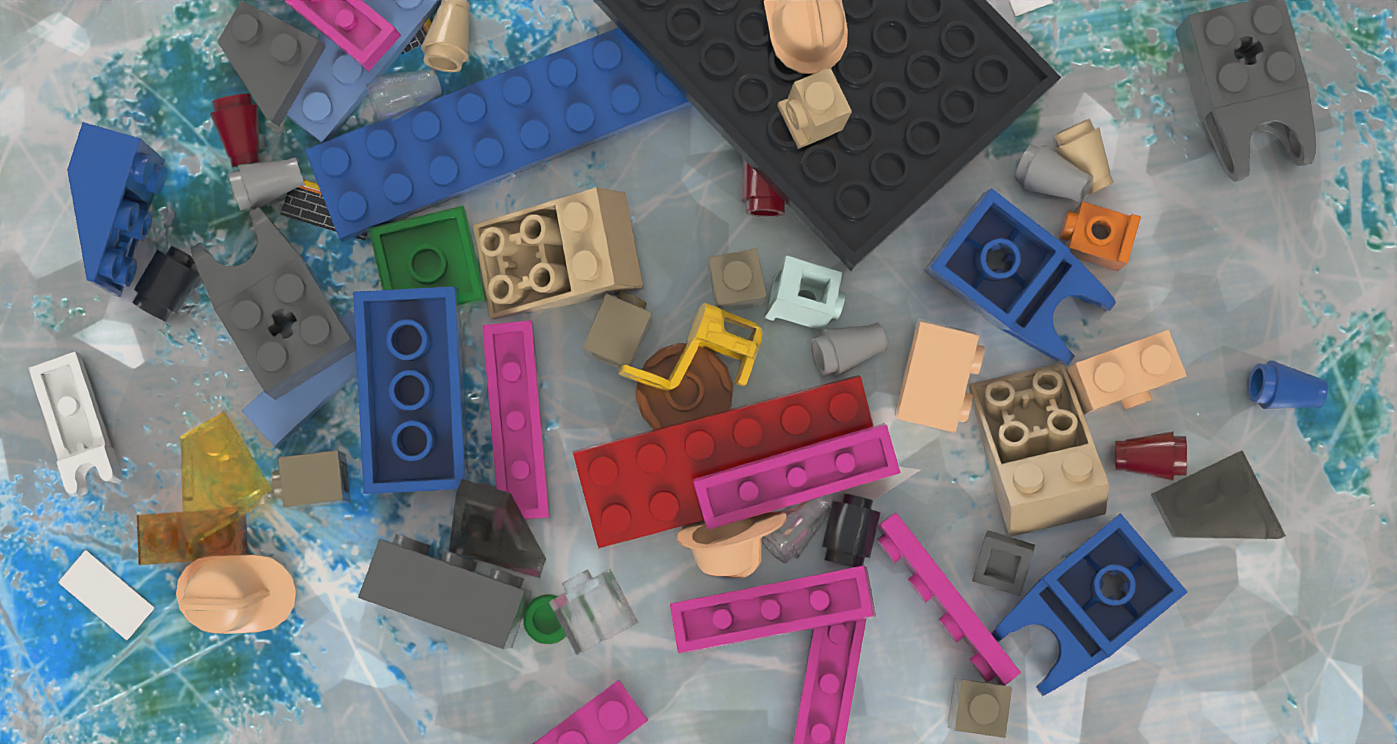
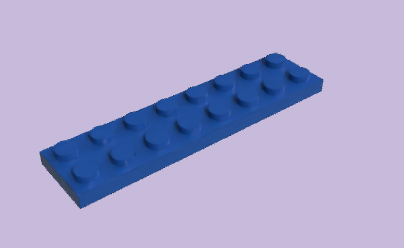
M618 27L305 149L337 235L344 242L369 232L368 228L406 218L671 114L692 104Z

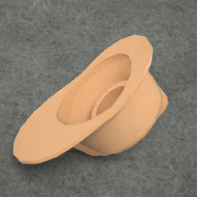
M764 0L771 43L776 56L786 67L798 73L815 74L829 67L832 68L841 60L847 47L848 37L842 0Z
M767 512L707 530L703 520L684 526L677 533V542L683 547L691 549L697 566L705 574L729 578H745L756 571L761 563L762 537L780 528L787 521V515L783 512Z
M229 555L198 558L185 567L178 579L176 596L181 612L191 624L205 632L228 634L261 632L275 628L287 619L294 608L297 591L292 575L283 564L276 560L260 555Z

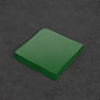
M464 206L368 228L382 290L459 288L460 308L487 302Z

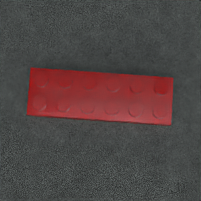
M857 375L573 451V456L598 549L703 521L704 518L693 479L873 427V422L861 376Z

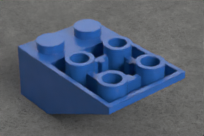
M82 122L67 172L86 279L112 295L121 297L124 286L129 287L136 274L137 260L134 259L138 242L139 240L143 241L147 237L151 227L152 214L148 211L153 196L161 192L166 180L167 169L166 166H163L165 159L141 138Z

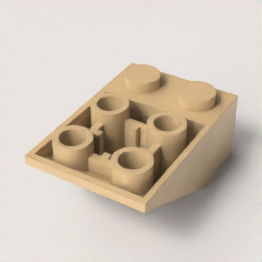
M595 187L473 224L490 319H499L603 299L606 293L614 296L618 295L620 291L628 292L643 288L625 192Z
M1057 363L969 384L970 394H973L972 402L995 494L1010 537L1106 514L1109 482L1065 365Z

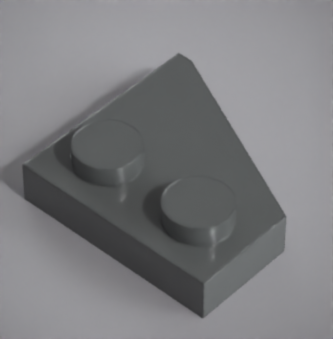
M242 0L217 41L264 116L279 127L326 47L320 40Z

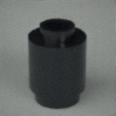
M172 245L167 253L157 249L134 288L137 295L132 303L152 316L168 322L173 312L179 313L200 276L198 270L193 268L195 265L193 257Z
M844 493L842 502L832 501L822 547L826 548L825 561L850 567L863 566L865 557L870 558L881 513L871 509L873 500Z

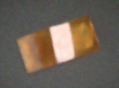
M246 509L137 515L138 565L192 563L198 558L208 556L248 555Z

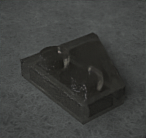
M1243 450L1235 452L1151 493L1172 538L1277 540L1286 536Z
M464 479L461 480L455 496L449 552L540 578L546 563V557L511 493L498 490L490 484H478Z

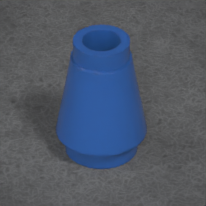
M1273 360L1268 361L1266 364L1258 363L1255 365L1248 383L1250 400L1259 403L1263 409L1320 408L1324 405L1328 393V385L1325 379L1317 378Z

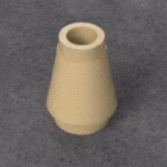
M441 1V5L421 46V50L425 53L423 61L429 67L443 72H457L461 70L462 64L469 59L470 3L468 1Z
M1090 118L1054 135L1059 145L1054 148L1057 153L1083 172L1093 176L1092 185L1087 195L1114 183L1110 175L1111 172L1100 128L1094 129Z

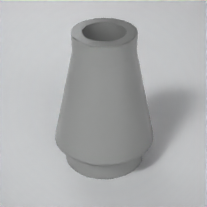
M1030 145L1020 159L1015 179L1024 184L1025 190L1069 198L1081 203L1091 188L1093 176L1083 172L1046 145L1040 148Z
M295 157L283 161L238 165L239 170L228 173L240 211L251 207L253 209L258 206L261 208L291 190L305 185Z
M878 322L867 326L821 330L820 336L811 339L813 358L823 376L833 373L837 377L875 354L886 351L888 348L885 332Z

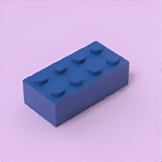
M436 287L353 292L363 493L379 494L466 489L469 486L459 288Z

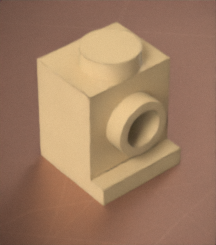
M831 67L794 82L788 98L778 102L777 105L798 149L842 131L852 113Z

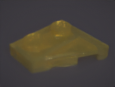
M225 412L218 414L180 436L183 534L190 545L197 543L275 497L271 486Z

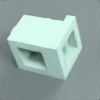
M786 255L773 276L764 318L774 321L777 317L817 330H823L831 319L838 320L844 305L845 292L839 291L842 272Z

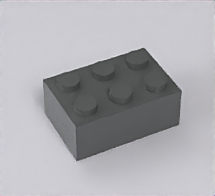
M398 534L395 535L393 542L379 539L358 598L501 649L513 648L523 620L524 611L532 594V591L521 588L524 578L495 568H491L489 576L475 572L478 562L447 551H443L441 559L428 555L431 545Z

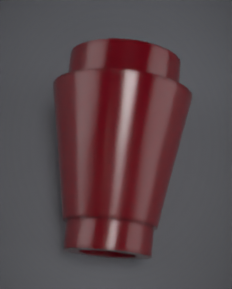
M237 94L213 100L214 112L210 113V116L227 157L230 159L231 167L259 163L258 105L253 104L251 94Z
M1171 431L1126 439L1125 441H1115V470H1125V472L1174 480V476H1186V436H1174V432Z

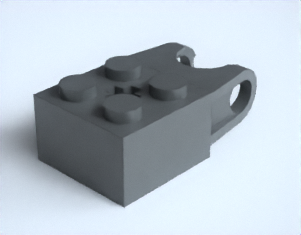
M1250 0L1188 15L1175 32L1199 120L1204 122L1221 165L1228 177L1233 182H1237L1249 176L1250 138L1252 133L1257 131L1269 132L1279 138L1297 166L1312 164L1316 154V135L1310 90L1286 1ZM1234 53H1241L1246 58L1248 64H1245L1244 58L1238 60Z
M258 206L249 212L257 236V245L255 252L245 263L237 266L222 265L214 259L206 246H203L201 242L191 247V253L214 310L263 391L276 400L356 350V341L312 268ZM292 322L291 329L293 334L286 338L281 334V331L287 323Z

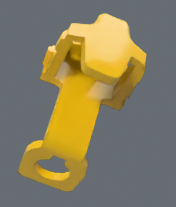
M704 303L696 313L686 341L688 343L668 380L628 365L620 366L618 375L657 389L671 390L680 384L698 346L741 361L734 384L743 387L748 382L762 342V328L750 320ZM724 321L752 330L749 340L728 333L724 328Z

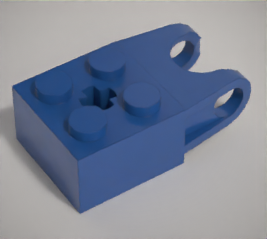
M992 188L982 193L924 269L926 273L997 328L1066 366L1071 363L1075 355L1066 347L1064 341L1054 329L1053 314L1057 305L1067 297L1078 298L1083 302L1095 305L1105 312L1110 311L1116 304L1111 293L1070 252V248ZM1000 249L1005 255L1000 261L1006 265L1004 269L997 268L991 270L987 265L989 260L986 259L987 252L991 253Z
M1120 513L1043 576L991 632V635L999 642L1009 633L1018 631L1028 625L1043 626L1054 634L1059 645L1057 661L1049 670L1047 676L1036 686L1040 695L1044 696L1113 655L1187 594L1188 591ZM1106 572L1111 578L1119 574L1124 580L1119 587L1123 595L1117 600L1113 594L1106 598L1100 590L1104 586L1101 577Z

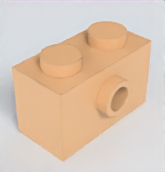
M917 320L895 410L897 419L956 433L958 421L967 422L973 400V394L966 393L970 373L979 374L985 346L977 344L978 334L924 320Z
M1169 329L1079 361L1067 368L1083 415L1118 402H1122L1124 410L1153 400L1150 391L1174 383L1187 376Z

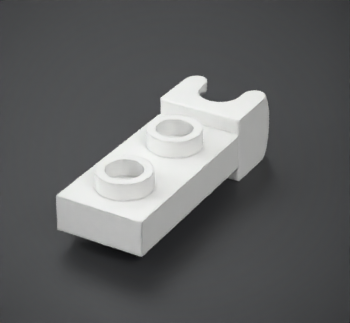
M75 351L29 367L32 382L58 461L56 463L66 492L73 497L87 494L86 475L93 467L97 468L101 479L104 481L120 483L123 479V474L115 450L111 448L81 354Z

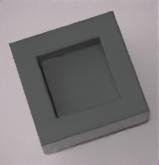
M987 530L972 581L1020 596L1035 544Z

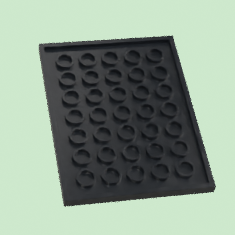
M593 0L850 271L856 268L1061 79V76L987 0H842L848 29L847 47L841 60L831 70L852 113L842 131L798 149L777 105L778 102L788 98L794 82L813 74L798 73L786 67L776 56L770 39L764 0Z

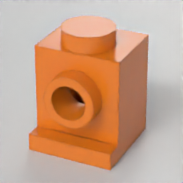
M1082 201L1075 209V212L1070 210L1066 212L1059 238L1066 240L1065 245L1071 249L1070 252L1077 259L1119 271L1129 261L1141 216L1134 214L1126 215ZM1093 224L1106 228V239L1101 240L1093 236L1091 231Z

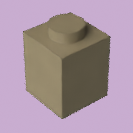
M757 248L708 257V270L716 307L731 312L765 305L767 296Z
M621 291L617 298L606 293L582 347L584 353L617 368H620L622 365L632 367L653 320L652 313L644 310L647 303L636 296Z
M335 450L278 457L279 470H273L272 485L276 500L282 499L284 508L295 510L351 503L345 453Z
M954 678L948 728L955 731L1006 738L1012 687Z

